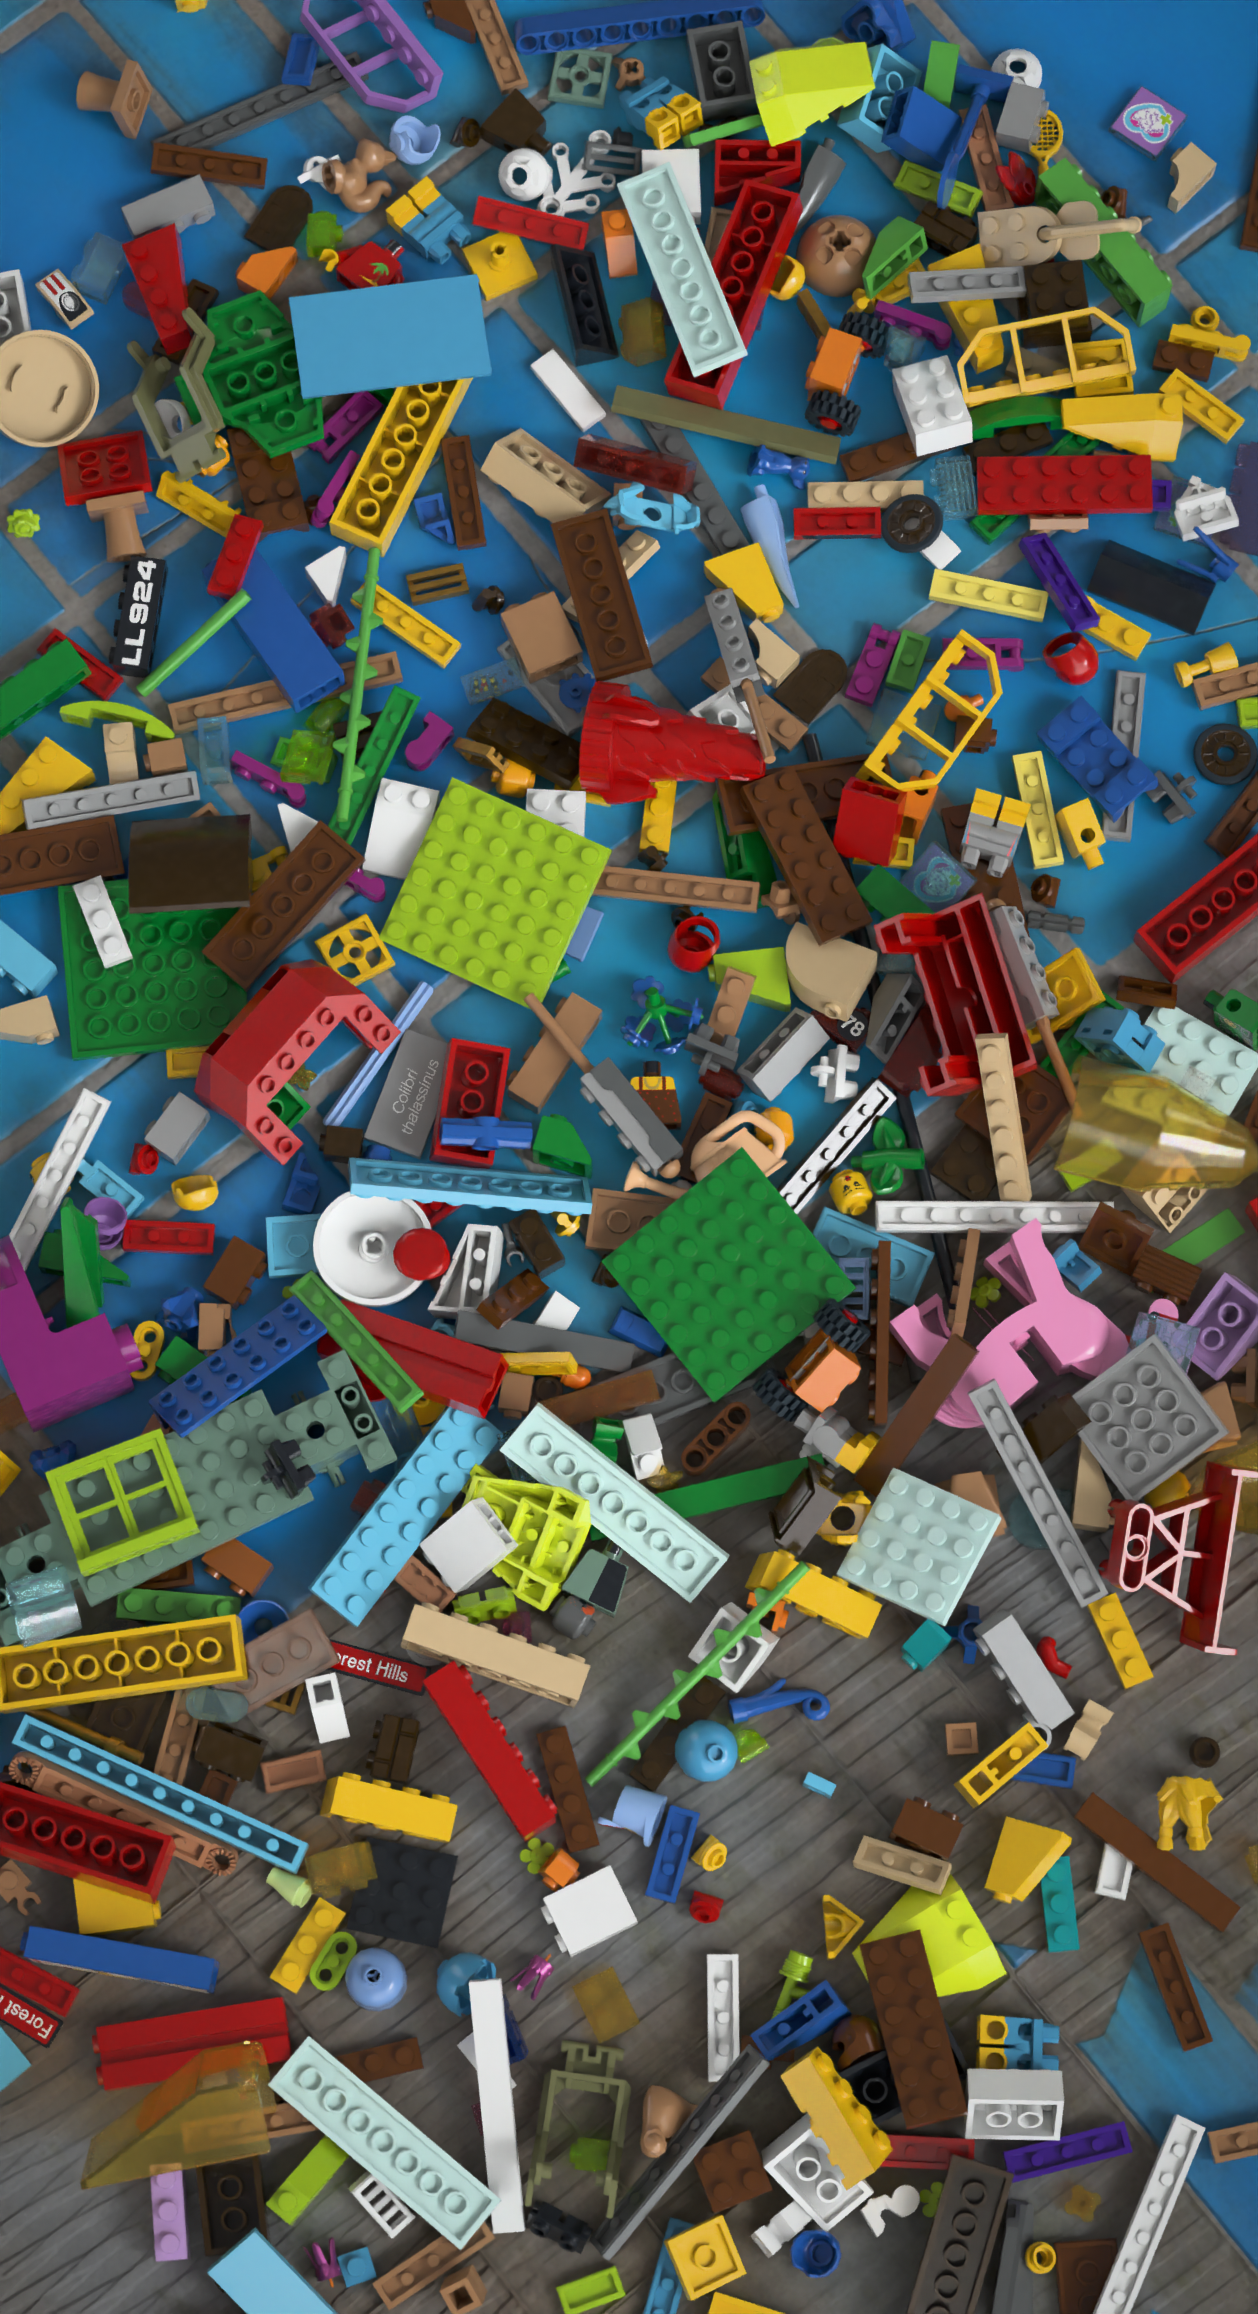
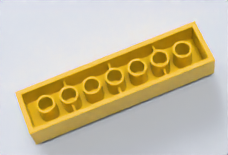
M473 378L396 388L329 521L331 535L367 551L370 548L380 549V556L384 558L441 444V439L444 438Z
M236 1614L0 1648V1712L3 1714L248 1680L241 1618Z

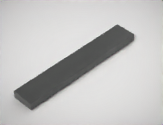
M458 1310L453 1338L474 1345L515 1353L571 1352L578 1365L618 1373L631 1370L635 1348L633 1343L511 1320L497 1330L481 1314Z

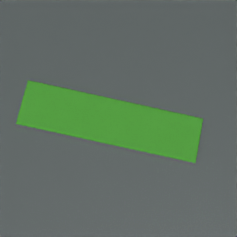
M1227 1208L1163 1251L1192 1265H1196L1245 1233V1230L1231 1210Z

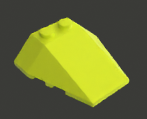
M865 42L783 48L755 57L749 61L757 106L771 146L799 138L806 133L805 128L818 120L821 123L829 118L828 114L839 106L843 105L845 108L875 89Z
M474 1475L462 1507L471 1500L483 1497L519 1545L493 1567V1573L497 1577H502L512 1587V1592L519 1599L542 1611H546L561 1592L563 1584L573 1572L591 1527L589 1500L560 1486Z
M951 1874L948 1876L941 1895L911 1886L860 1943L864 1944L920 1930L938 1997L981 1989L1006 1974L990 1937L961 1887ZM858 1946L852 1952V1955L868 1981L860 1946Z

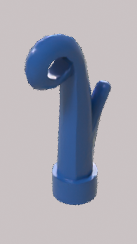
M781 1678L769 1688L744 1699L739 1697L728 1700V1708L733 1724L748 1721L750 1717L803 1702L802 1706L805 1716L811 1720H821L829 1714L830 1703L827 1697L814 1689L802 1688L779 1691L786 1683V1679ZM815 1702L821 1708L817 1711L812 1710L810 1704Z

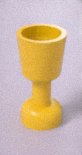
M1226 642L1205 653V660L1192 665H1188L1185 661L1174 663L1175 675L1180 686L1184 688L1191 685L1193 676L1206 671L1216 674L1238 668V660L1232 645Z

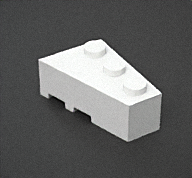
M467 1225L452 1257L453 1261L440 1282L441 1286L434 1300L431 1301L427 1309L435 1318L456 1319L458 1310L480 1314L476 1311L477 1307L483 1300L497 1291L504 1234L498 1226Z

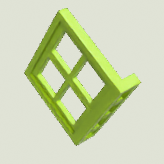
M161 1428L45 1472L76 1555L80 1572L84 1577L200 1532ZM153 1450L164 1480L126 1495L114 1464ZM104 1468L115 1499L77 1514L66 1482ZM167 1487L178 1518L139 1532L128 1501ZM118 1506L129 1537L91 1551L79 1520Z

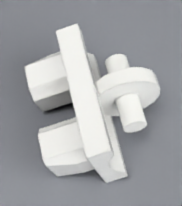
M839 1044L836 1049L828 1050V1057L821 1056L820 1065L811 1067L810 1074L819 1077L818 1086L825 1087L824 1102L833 1104L840 1099L849 1100L857 1096V1082L845 1080L846 1071L853 1073L858 1071L860 1055L847 1051V1045Z

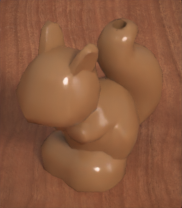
M362 138L356 148V158L349 160L345 165L335 159L327 161L322 166V178L327 191L330 194H338L345 207L356 213H365L373 210L378 205L381 194L386 198L391 195L392 188L384 180H375L367 185V173L378 172L397 158L395 153L385 151L380 143Z

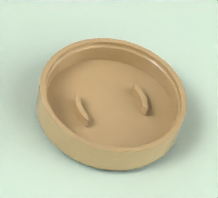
M48 330L23 332L1 343L0 432L16 443L37 448L63 444L81 433L91 421L99 399L98 375L92 360L85 350L69 337Z

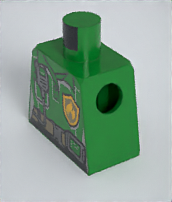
M1214 989L1211 990L1203 1004L1214 1011L1215 1025L1237 1042L1256 1051L1258 1048V1003L1235 989H1230L1225 997Z

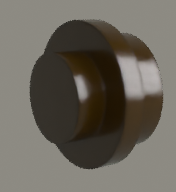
M548 1375L542 1376L534 1383L533 1396L542 1405L562 1398L563 1387L557 1378Z
M1200 1737L1191 1744L1189 1756L1196 1766L1210 1768L1218 1762L1220 1748L1213 1739Z

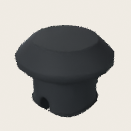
M617 127L613 131L612 144L632 147L633 134L631 132H623L620 127Z

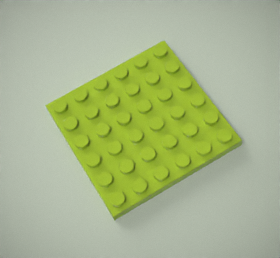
M452 777L379 938L390 945L531 1009L524 1001L525 997L533 993L541 1003L543 1002L612 850Z

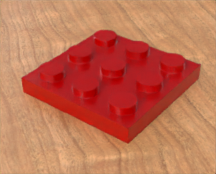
M143 430L57 445L66 506L83 505L86 503L85 500L143 490L144 493L153 491Z

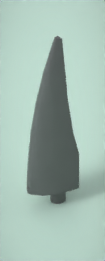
M825 138L822 145L818 144L802 176L798 194L800 195L803 211L792 238L823 204L846 166L842 158L831 152L835 142L830 138Z

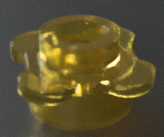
M1076 2185L1072 2188L1073 2195L1070 2201L1064 2206L1065 2211L1069 2215L1075 2214L1081 2217L1083 2222H1090L1094 2219L1093 2212L1096 2206L1101 2203V2197L1098 2193H1090L1084 2190L1082 2185ZM1082 2200L1086 2202L1084 2207L1080 2206Z

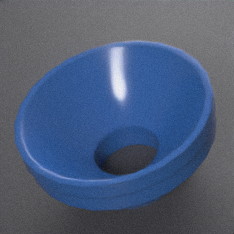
M256 1600L243 1607L238 1617L241 1618L244 1645L259 1637L255 1632L257 1620L267 1618L272 1622L273 1628L289 1620V1616L284 1608L270 1600Z

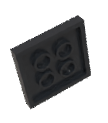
M367 1837L346 1929L438 1949L458 1856Z

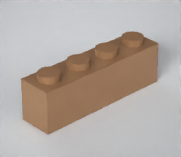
M574 992L570 994L568 999L563 997L555 1009L557 1015L554 1019L576 1046L582 1050L602 1020V1010ZM545 1025L539 1033L541 1039L536 1047L531 1045L522 1059L525 1063L520 1071L514 1070L506 1083L509 1086L508 1097L539 1115L574 1062Z

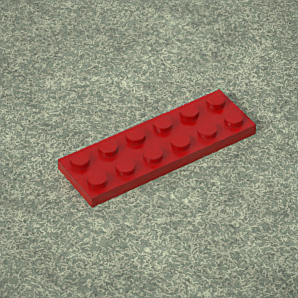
M1151 455L977 457L978 515L1152 513Z

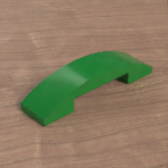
M1043 396L1016 397L976 408L969 412L972 420L973 440L994 437V428L1049 422L1051 430L1063 429L1061 418L1062 399Z

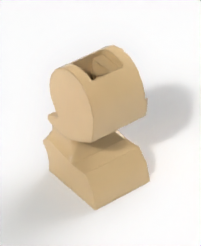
M1088 1699L1082 1710V1716L1076 1721L1063 1750H1069L1085 1761L1101 1735V1728L1109 1722L1114 1713Z

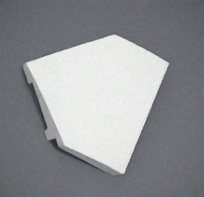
M1192 476L1189 486L1181 499L1176 501V510L1174 512V518L1183 542L1199 537L1193 530L1195 526L1199 527L1206 535L1239 526L1238 516L1230 497L1226 495V488L1212 487L1202 483L1201 478Z

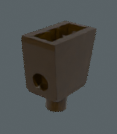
M517 88L506 97L481 125V138L508 154L517 149L529 148L544 156L552 145L551 142L543 137L546 132V120Z

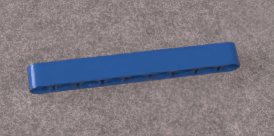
M658 0L524 17L515 22L513 33L517 50L523 55H535L685 36L687 29L742 21L744 28L755 27L764 21L765 11L762 0Z

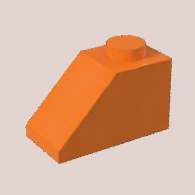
M627 209L601 212V227L609 279L638 275L633 226Z
M290 246L252 254L248 261H243L236 271L238 289L246 294L261 290L271 300L298 262L297 250Z

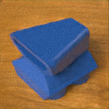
M860 0L841 16V26L844 34L848 38L854 39L855 43L865 42L867 48L883 44L896 53L916 39L903 0Z

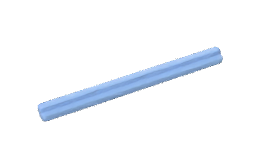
M423 981L419 982L392 1021L401 1033L382 1054L378 1053L375 1048L372 1049L324 1117L323 1124L326 1127L327 1125H341L402 1038L405 1030L409 1028L433 994V988Z

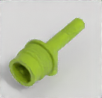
M790 1950L788 1958L785 1959L784 1965L779 1973L787 1976L778 1999L776 2010H774L775 2013H773L771 2019L788 2008L792 1998L799 2000L810 1991L797 1986L798 1981L808 1984V1976L814 1958L798 1951Z

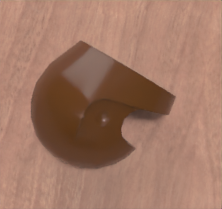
M856 2014L845 2017L834 2028L831 2041L832 2048L835 2051H844L837 2064L839 2071L884 2049V2040L880 2027L873 2019L867 2016ZM860 2057V2059L857 2062L851 2064L855 2059Z

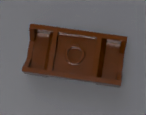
M227 429L247 517L263 521L264 527L258 543L272 533L290 529L301 532L310 531L291 451L270 459L243 429Z

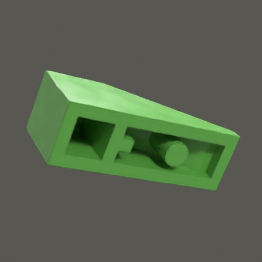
M932 40L923 92L950 109L960 45Z
M897 216L879 232L862 274L867 298L872 299L928 250L924 227Z

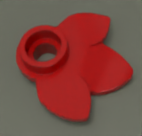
M1010 151L1008 153V166L997 165L995 166L996 172L1004 187L1009 190V195L1016 205H1030L1035 200V174L1031 168L1025 166V162L1020 155Z

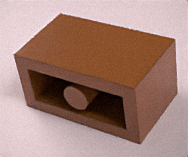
M236 1538L207 1551L201 1558V1561L206 1566L204 1571L218 1581L223 1577L231 1583L229 1588L243 1598L246 1594L254 1598L274 1569L271 1562Z

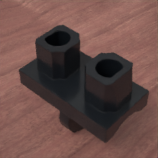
M277 1439L271 1442L270 1447L265 1450L264 1454L268 1460L262 1463L266 1474L260 1478L263 1485L272 1482L277 1491L284 1487L292 1500L298 1497L305 1487L316 1478L311 1466L306 1464L296 1469L291 1461L301 1455L300 1447L295 1439L282 1443Z

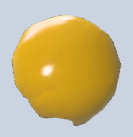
M785 255L769 294L783 301L797 295L803 288L806 278L803 265L791 256Z
M211 1175L189 1176L178 1179L171 1184L175 1202L181 1208L189 1211H200L213 1205L219 1194L217 1181H214Z
M1177 1471L1144 1496L1145 1504L1150 1503L1152 1508L1190 1496L1191 1485L1185 1474Z

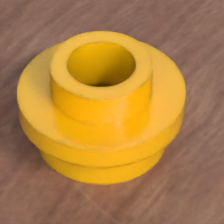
M1201 306L1193 311L1190 323L1191 326L1198 330H1216L1219 324V315L1212 307ZM1206 318L1209 324H1202L1199 320Z
M1034 2242L1026 2250L1025 2262L1032 2272L1045 2274L1054 2267L1056 2254L1048 2243ZM1038 2252L1042 2255V2262L1040 2264L1036 2260Z

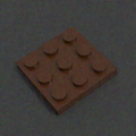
M1037 1065V1069L1014 1078L1027 1166L1031 1164L1071 1111L1060 1081L1039 1065ZM983 1088L971 1091L954 1116L991 1142Z

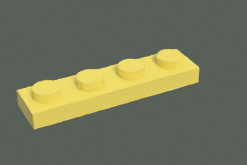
M940 569L934 570L929 600L1041 623L1043 622L1048 599L1047 591Z
M1042 751L1013 755L1012 764L1020 801L1031 804L1025 827L1034 870L1063 865L1064 859Z

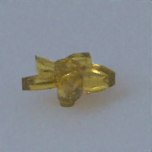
M303 1063L287 1082L289 1084H297L299 1088L308 1091L310 1082L317 1077V1074L311 1070H305Z
M662 1465L659 1475L652 1476L647 1482L650 1486L656 1488L657 1493L677 1489L680 1487L676 1481L683 1476V1471L669 1473L668 1468Z

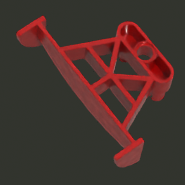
M1207 1461L1201 1492L1154 1508H1150L1148 1505L1132 1499L1124 1501L1120 1499L1112 1500L1108 1506L1113 1507V1510L1107 1509L1109 1515L1115 1518L1109 1559H1105L1099 1564V1567L1104 1568V1570L1098 1569L1101 1577L1108 1579L1109 1583L1128 1592H1135L1144 1585L1183 1610L1179 1642L1207 1653L1236 1656L1238 1649L1219 1644L1217 1641L1243 1476L1258 1478V1471L1213 1461ZM1200 1507L1194 1548H1186L1185 1540L1190 1510ZM1170 1517L1169 1529L1167 1530L1160 1520ZM1153 1532L1166 1549L1148 1561ZM1133 1539L1134 1546L1131 1549V1551L1128 1552L1127 1545L1129 1541ZM1183 1556L1192 1557L1185 1602L1177 1597ZM1162 1572L1160 1585H1158L1151 1579Z

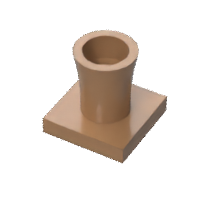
M127 60L120 81L85 71L78 83L76 101L81 111L111 112L125 138L136 140L153 89L138 61Z
M143 490L85 500L91 522L104 521L107 562H128L131 559V555L140 557L147 555L135 516L149 513Z

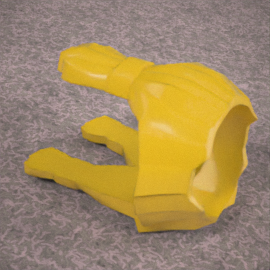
M860 1490L845 1494L836 1492L841 1495L842 1499L835 1508L840 1506L849 1507L855 1515L854 1525L845 1531L837 1530L831 1523L830 1514L816 1534L820 1535L823 1540L828 1541L831 1545L836 1546L842 1545L846 1547L852 1545L853 1542H857V1534L872 1508L870 1505L871 1501Z
M1187 1776L1167 1777L1165 1783L1156 1794L1159 1801L1158 1815L1160 1822L1157 1848L1161 1850L1173 1849L1172 1827L1180 1817L1182 1822L1188 1827L1186 1842L1189 1844V1849L1192 1851H1202L1212 1840L1208 1828V1814L1223 1798L1210 1777L1207 1780L1201 1777L1195 1779Z

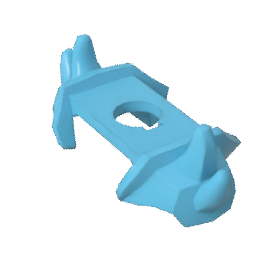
M634 481L629 488L620 489L616 496L610 498L604 504V508H611V516L619 514L624 518V524L641 525L674 532V535H679L680 531L697 528L701 521L699 507L688 502L678 491L673 493V504L638 498L636 495L643 491L645 486ZM647 508H653L658 511L660 519L652 521L647 515L643 514V511Z

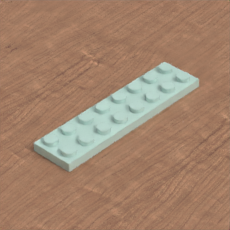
M670 162L618 183V189L693 376L697 377L747 356L748 353Z
M539 1402L500 1449L502 1453L541 1484L564 1487L589 1500L591 1524L690 1603L729 1558L728 1553Z
M310 2036L306 2038L268 2084L269 2087L460 2250L501 2202L500 2198Z

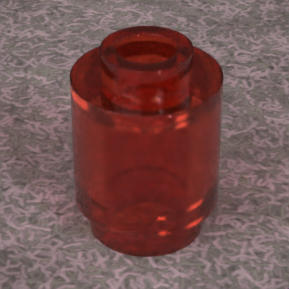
M721 1066L718 1073L707 1069L704 1076L700 1075L698 1083L703 1085L704 1090L727 1101L737 1100L745 1084L741 1083L742 1078L739 1074L724 1066Z

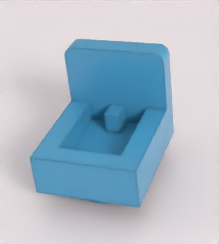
M1069 1239L1065 1244L1060 1245L1052 1255L1061 1277L1080 1292L1102 1273L1100 1266L1081 1252L1073 1239Z

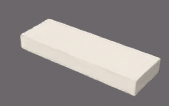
M554 349L530 365L533 373L582 432H585L606 416L603 408Z

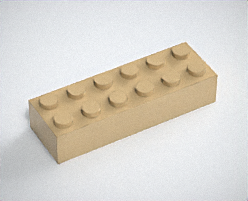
M422 1602L421 1606L414 1605L402 1639L401 1648L447 1664L454 1660L458 1667L463 1664L469 1672L575 1708L590 1665L585 1664L586 1659L571 1653H568L567 1657L556 1654V1648L543 1643H539L538 1647L526 1643L527 1638L521 1635L510 1633L509 1636L499 1634L497 1633L498 1628L492 1625L480 1623V1626L468 1623L469 1618L454 1612H451L450 1616L439 1613V1607L426 1602Z

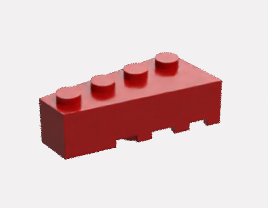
M174 223L122 244L167 355L189 347L193 338L192 328L182 316V311L189 307L188 292L184 273L182 242Z

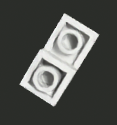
M908 519L905 523V528L908 530L916 528L919 524V519ZM942 530L932 545L920 551L925 559L940 570L961 552L959 547Z
M555 1291L548 1299L539 1317L532 1324L567 1330L580 1307Z

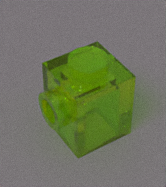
M318 211L315 214L308 213L306 238L308 257H320L324 249H332L337 252V242L342 243L343 225H338L337 214H331L327 211Z
M578 2137V2144L571 2143L569 2162L575 2163V2170L593 2173H597V2170L606 2171L610 2141Z

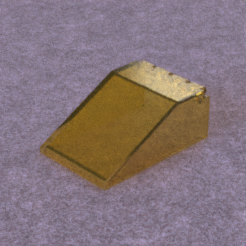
M246 2041L203 2050L93 2137L80 2180L81 2190L270 2152L271 2145L264 2114L275 2112L277 2105L274 2091L268 2086L271 2082V2077L262 2043Z

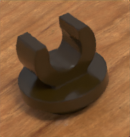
M691 906L677 907L673 910L671 920L675 928L682 921L695 916L690 911ZM700 912V913H699L698 915H696V916H702V917H703V916H704V913ZM692 925L688 930L694 932L698 925Z

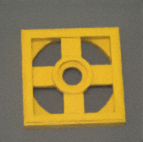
M367 913L315 941V945L326 964L355 987L395 966V961L383 941L380 940L379 934ZM349 930H362L372 936L363 941L354 940ZM339 936L344 945L343 952L331 958L329 955L331 945ZM353 947H357L361 951L357 958L349 955V951ZM379 947L381 950L379 963L371 968L365 959L366 954ZM348 963L355 964L360 975L354 978L346 977L340 974L338 968Z

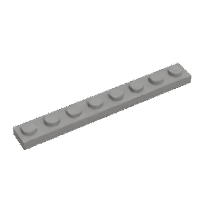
M992 1379L967 1392L1081 1608L1109 1594L996 1380Z

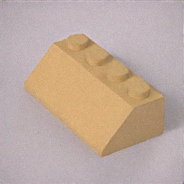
M522 428L496 441L480 469L488 475V478L493 483L503 486L511 492L515 499L525 502L533 508L538 516L546 518L552 523L598 511L612 495Z

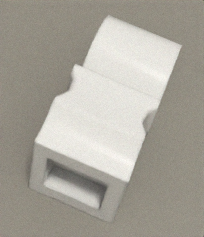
M903 2185L893 2191L891 2198L884 2194L880 2197L868 2199L860 2212L875 2238H877L885 2227V2222L881 2218V2212L884 2209L890 2210L901 2218L906 2217L917 2209L920 2203V2196L914 2187Z
M794 2200L771 2218L768 2225H763L750 2237L764 2254L770 2258L782 2247L781 2245L784 2242L792 2239L813 2218Z

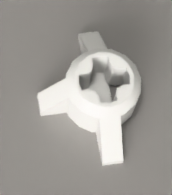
M337 154L328 159L321 156L309 158L304 164L303 173L297 177L299 183L301 184L307 180L318 182L327 190L322 178V166L329 160L337 159L341 161L339 155Z

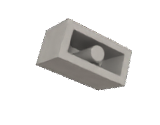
M1015 82L1011 83L996 130L998 146L1030 153L1032 144H1037L1040 137L1041 127L1038 126L1040 119L1045 118L1048 112L1049 101H1045V89Z
M180 1091L175 1098L171 1096L165 1102L162 1108L164 1113L158 1121L153 1120L144 1132V1135H146L144 1138L146 1145H150L159 1155L175 1166L211 1119L209 1111Z

